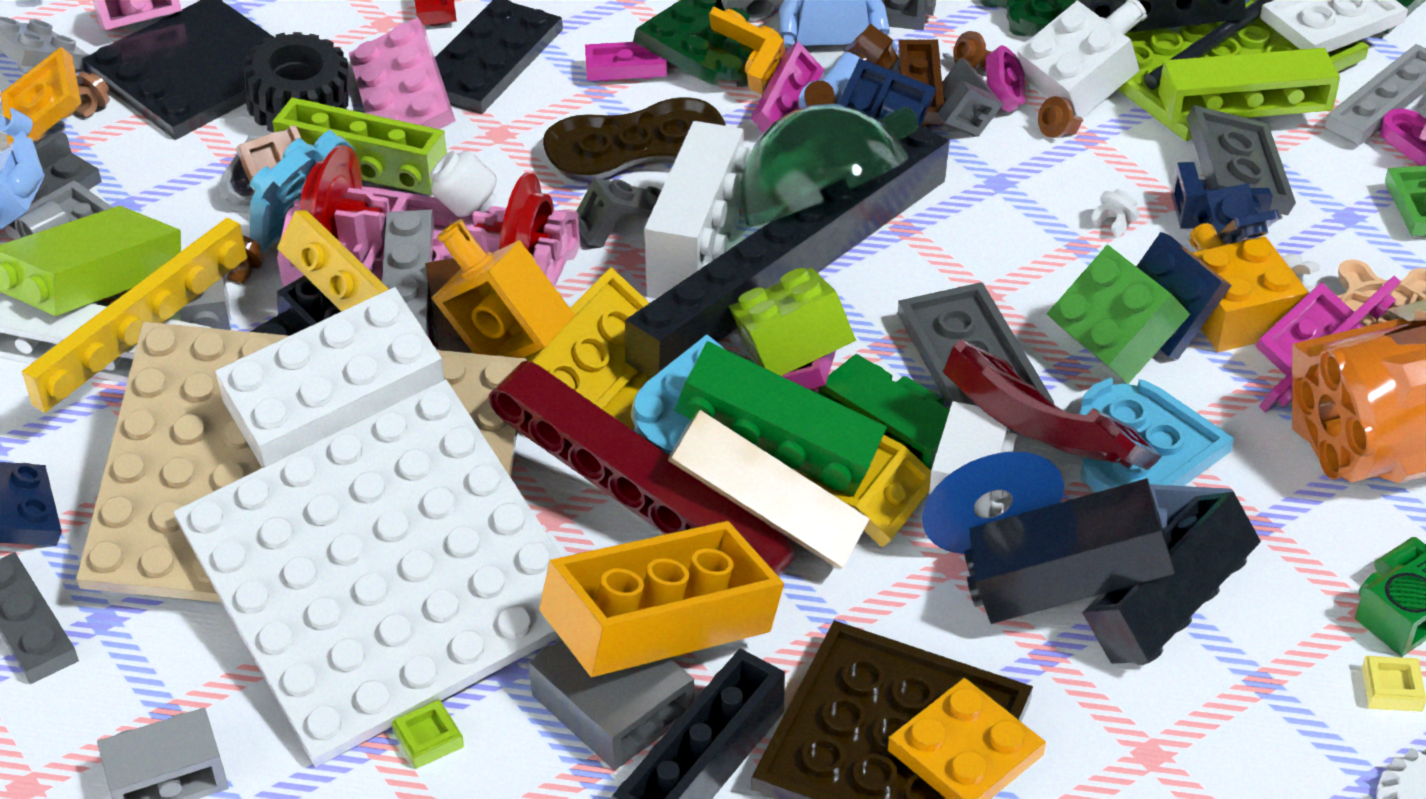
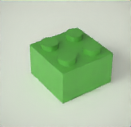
M1107 244L1046 315L1129 384L1188 318L1190 313L1171 293Z

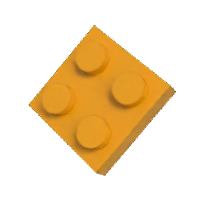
M62 47L58 48L0 93L4 117L11 120L12 114L10 109L14 108L31 118L33 126L27 138H31L33 142L40 140L46 131L62 118L70 117L78 106L81 105L73 56ZM6 134L7 142L11 145L14 142V138Z
M963 678L889 736L888 751L946 799H992L1044 755L1046 741L969 680Z

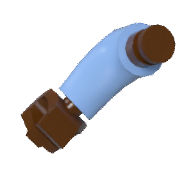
M869 24L851 44L846 46L843 50L845 53L821 80L809 82L802 89L798 105L805 119L818 126L829 125L859 58L891 70L899 59L892 46L893 39L872 24Z

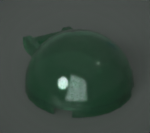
M814 104L794 110L773 122L757 139L745 162L740 188L741 208L747 226L750 228L762 225L820 203L824 200L819 189L844 178L849 189L903 163L909 157L899 140L916 131L918 121L914 111L909 107H903L876 119L860 109L840 104Z

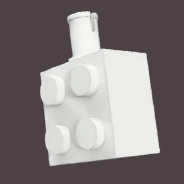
M1077 0L1016 50L1026 80L1048 98L1058 96L1067 99L1072 106L1073 116L1083 118L1140 71L1131 39L1125 36V34L1140 21L1147 18L1146 10L1138 0H1127L1105 19L1099 17Z
M953 401L932 466L929 495L946 476L959 467L991 454L1015 452L1017 434L1009 433L1008 427L990 417L980 407ZM995 490L982 495L974 505L975 514L983 518H992L1002 514L1004 504L997 501L998 498H1007L1009 492Z

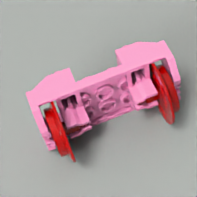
M346 145L334 147L325 160L318 161L312 167L301 190V200H295L293 203L294 207H291L286 214L282 232L283 236L295 210H307L381 282L387 212L432 210L434 219L432 262L453 258L443 243L437 239V236L449 225L460 219L464 221V225L484 252L490 251L493 253L520 240L554 287H556L566 262L574 260L580 248L578 212L554 210L551 196L542 193L540 182L534 173L526 172L519 177L511 192L506 208L491 206L485 213L474 211L469 216L459 217L436 197L362 186L361 170L357 155L351 147ZM278 251L277 260L282 285L285 287L304 276V274Z

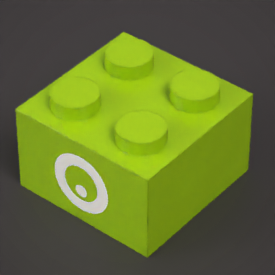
M812 267L807 270L805 268L794 269L784 274L780 279L781 282L765 290L764 288L749 290L738 298L739 302L729 306L749 355L757 365L780 376L857 341L836 290Z

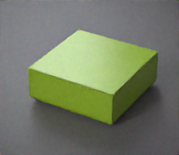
M440 699L392 721L393 733L415 769L464 747L463 735Z

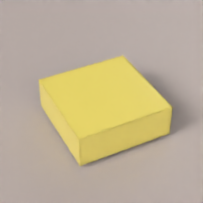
M1364 657L1362 673L1368 709L1423 712L1426 694L1419 658Z

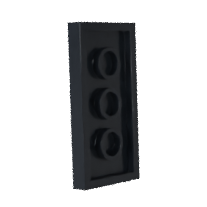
M492 0L435 57L450 104L483 114L563 30L562 17L547 13L541 9L513 3L510 0Z

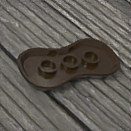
M676 97L657 102L647 108L627 114H584L564 118L551 125L545 131L543 146L550 162L566 178L575 181H593L594 178L604 179L637 165L657 162L674 163L693 121L726 126V123L720 112L707 101L691 97Z

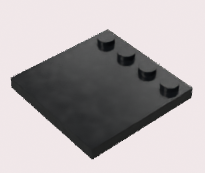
M200 0L183 8L182 11L175 12L110 45L100 47L96 52L82 58L85 72L89 75L94 73L101 77L111 92L174 140H177L246 104L244 76L246 55H250V49L254 45H261V40L267 37H275L222 0Z

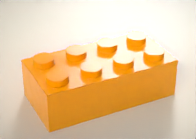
M729 521L550 559L539 611L590 677H595L771 632L784 582Z

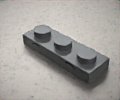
M16 552L0 558V634L31 685L79 662L75 647Z

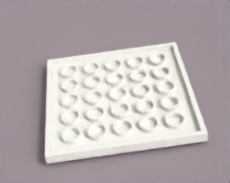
M447 379L173 511L179 527L315 768L391 728L394 719L437 699L442 701L560 638L539 611L549 560L562 556Z

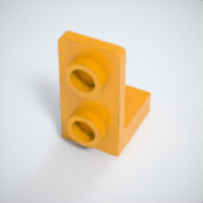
M713 7L709 13L711 29L754 49L746 62L744 71L747 73L749 89L763 95L785 54L784 39L781 38L777 31L768 26L762 25L759 28L746 22L745 18L734 10L725 9V11Z

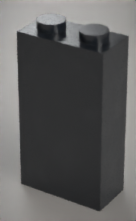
M1148 478L969 528L971 548L964 550L970 574L967 577V584L975 607L984 605L990 624L1175 574Z

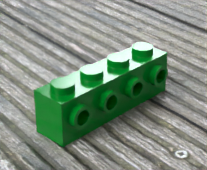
M709 341L704 345L674 409L675 412L686 416L689 420H692L701 410L788 467L801 471L823 482L828 487L840 490L853 497L871 465L887 426Z

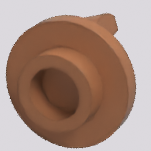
M80 72L76 76L79 93L83 97L81 105L75 111L77 115L88 117L96 111L97 106L105 107L110 102L108 95L109 87L101 77L94 73L89 75L85 72Z

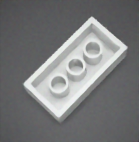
M693 121L644 228L647 297L658 298L726 252L728 233H735L739 218V206H746L750 191L749 181H744V173L747 171L750 149L749 147H744L743 128Z
M396 287L215 370L223 402L262 468L444 380L441 356Z

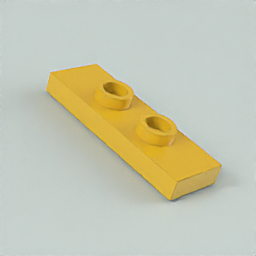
M295 210L277 249L341 312L389 290L307 210Z

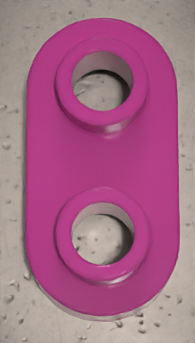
M1000 45L986 56L985 71L987 74V85L1003 103L999 110L1003 109L1006 112H1013L1026 102L1025 74L1016 55L1006 46Z
M1398 108L1388 111L1384 115L1380 134L1382 138L1419 166L1426 165V141L1419 139L1426 124V118L1409 109Z

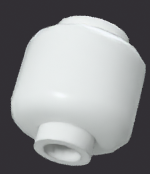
M450 151L439 160L430 173V178L433 180L431 193L459 217L469 216L474 211L485 213L497 198L493 193L497 184L496 174L469 151H462L460 153Z

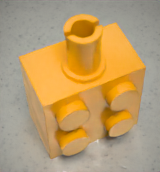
M462 219L445 228L437 236V239L443 243L461 269L431 298L473 354L515 358L525 357L546 348L575 317V314L564 301L562 295L555 289L536 263L534 257L527 251L520 240L493 253L490 251L484 252L466 228Z
M1209 223L1198 225L1191 231L1189 235L1191 239H1188V241L1197 251L1193 252V254L1232 285L1201 327V330L1217 353L1256 344L1264 334L1309 294L1308 290L1266 236L1225 245L1216 233L1215 228Z

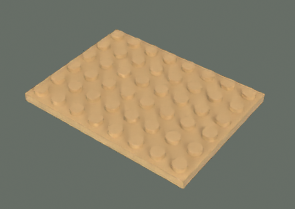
M153 322L142 323L76 577L80 589L222 603L179 527L173 511L262 469L223 402L215 370L288 337L287 335ZM437 350L443 362L444 380L447 379L511 478L518 431L496 415L489 403V394L521 362L527 361V359Z

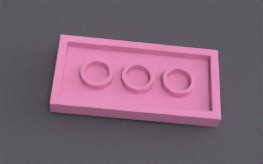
M418 17L407 23L397 25L390 32L372 41L360 44L356 49L348 53L365 113L441 129L456 121L425 27Z

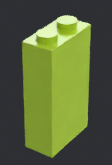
M119 205L1 244L0 292L53 316L64 314L132 289L181 252V229Z

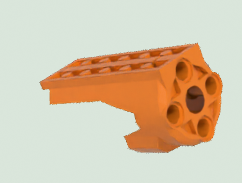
M1399 318L1292 344V430L1310 443L1319 458L1323 472L1329 479L1343 478L1353 483L1378 477L1395 483H1402L1426 477V320L1409 322Z

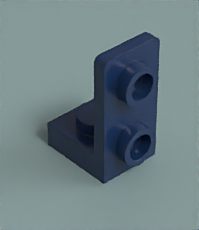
M1177 162L1171 196L1180 229H1193L1198 225L1209 223L1202 196L1212 190H1207L1205 180L1199 179L1194 162ZM1250 188L1256 212L1270 211L1273 198L1271 189Z
M1249 183L1208 191L1202 196L1209 224L1215 228L1216 233L1225 244H1232L1266 235L1269 233L1268 228L1280 219L1278 209L1262 213L1256 212Z

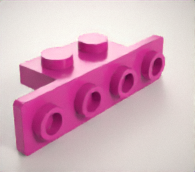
M1394 275L1355 312L1325 284L1321 282L1264 334L1255 345L1263 355L1286 375L1267 394L1259 407L1266 413L1277 402L1284 408L1292 401L1293 343L1364 327L1361 323L1370 315L1378 320L1387 312L1386 309H1390L1397 301L1391 294L1401 281Z

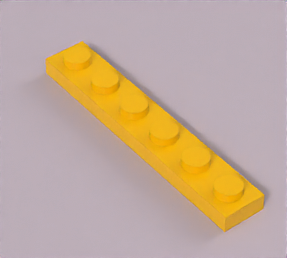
M226 217L23 369L21 372L31 405L43 413L48 412L133 345L137 344L143 322H165L247 259L240 223Z

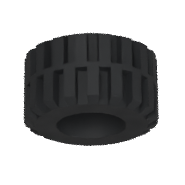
M293 32V34L287 35L279 33L275 34V38L267 37L261 40V45H254L250 49V55H246L244 76L247 111L250 116H254V121L259 126L267 125V130L274 133L272 121L291 98L347 109L349 106L348 61L344 57V52L341 48L334 47V42L329 39H319V35L312 33L309 35H304L302 32Z

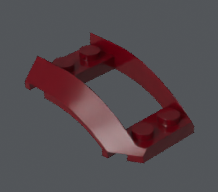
M962 339L954 345L942 372L985 413L1011 430L1074 455L1113 462L1115 464L1121 463L1127 469L1135 465L1148 470L1162 457L1153 446L1149 445L1139 435L1140 433L1133 426L1095 408H1092L1087 415L1066 412L1053 404L1033 385L1026 383L1012 370L1013 366L1006 360Z

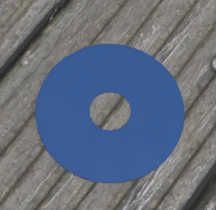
M1002 452L978 458L950 473L934 488L923 508V529L927 537L938 547L953 553L964 554V550L971 548L969 528L1061 503L1064 493V481L1059 469L1051 461L1033 453ZM1003 490L1012 495L1013 501L1009 509L996 517L983 518L974 512L976 501L988 492Z

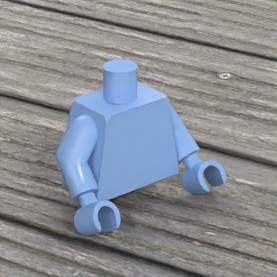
M784 0L779 9L778 33L784 39L785 48L798 41L802 46L851 44L869 24H872L886 35L890 33L885 5L882 0ZM893 41L892 46H893V48H894V50H895V52H896V51H897V46H896L895 42Z
M14 108L10 109L12 114L11 120L0 115V131L14 138L11 147L0 153V230L22 216L29 209L45 177L33 140L27 138L32 130L33 122L30 117Z

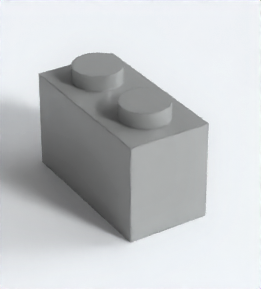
M206 707L187 713H179L162 721L136 729L125 730L116 735L97 740L112 799H200L229 789Z

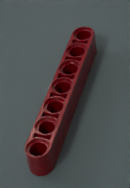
M531 361L521 362L489 394L491 408L504 422L663 534L729 521L778 577L783 574L794 560L795 552L793 546L782 534L669 462V455L538 364Z

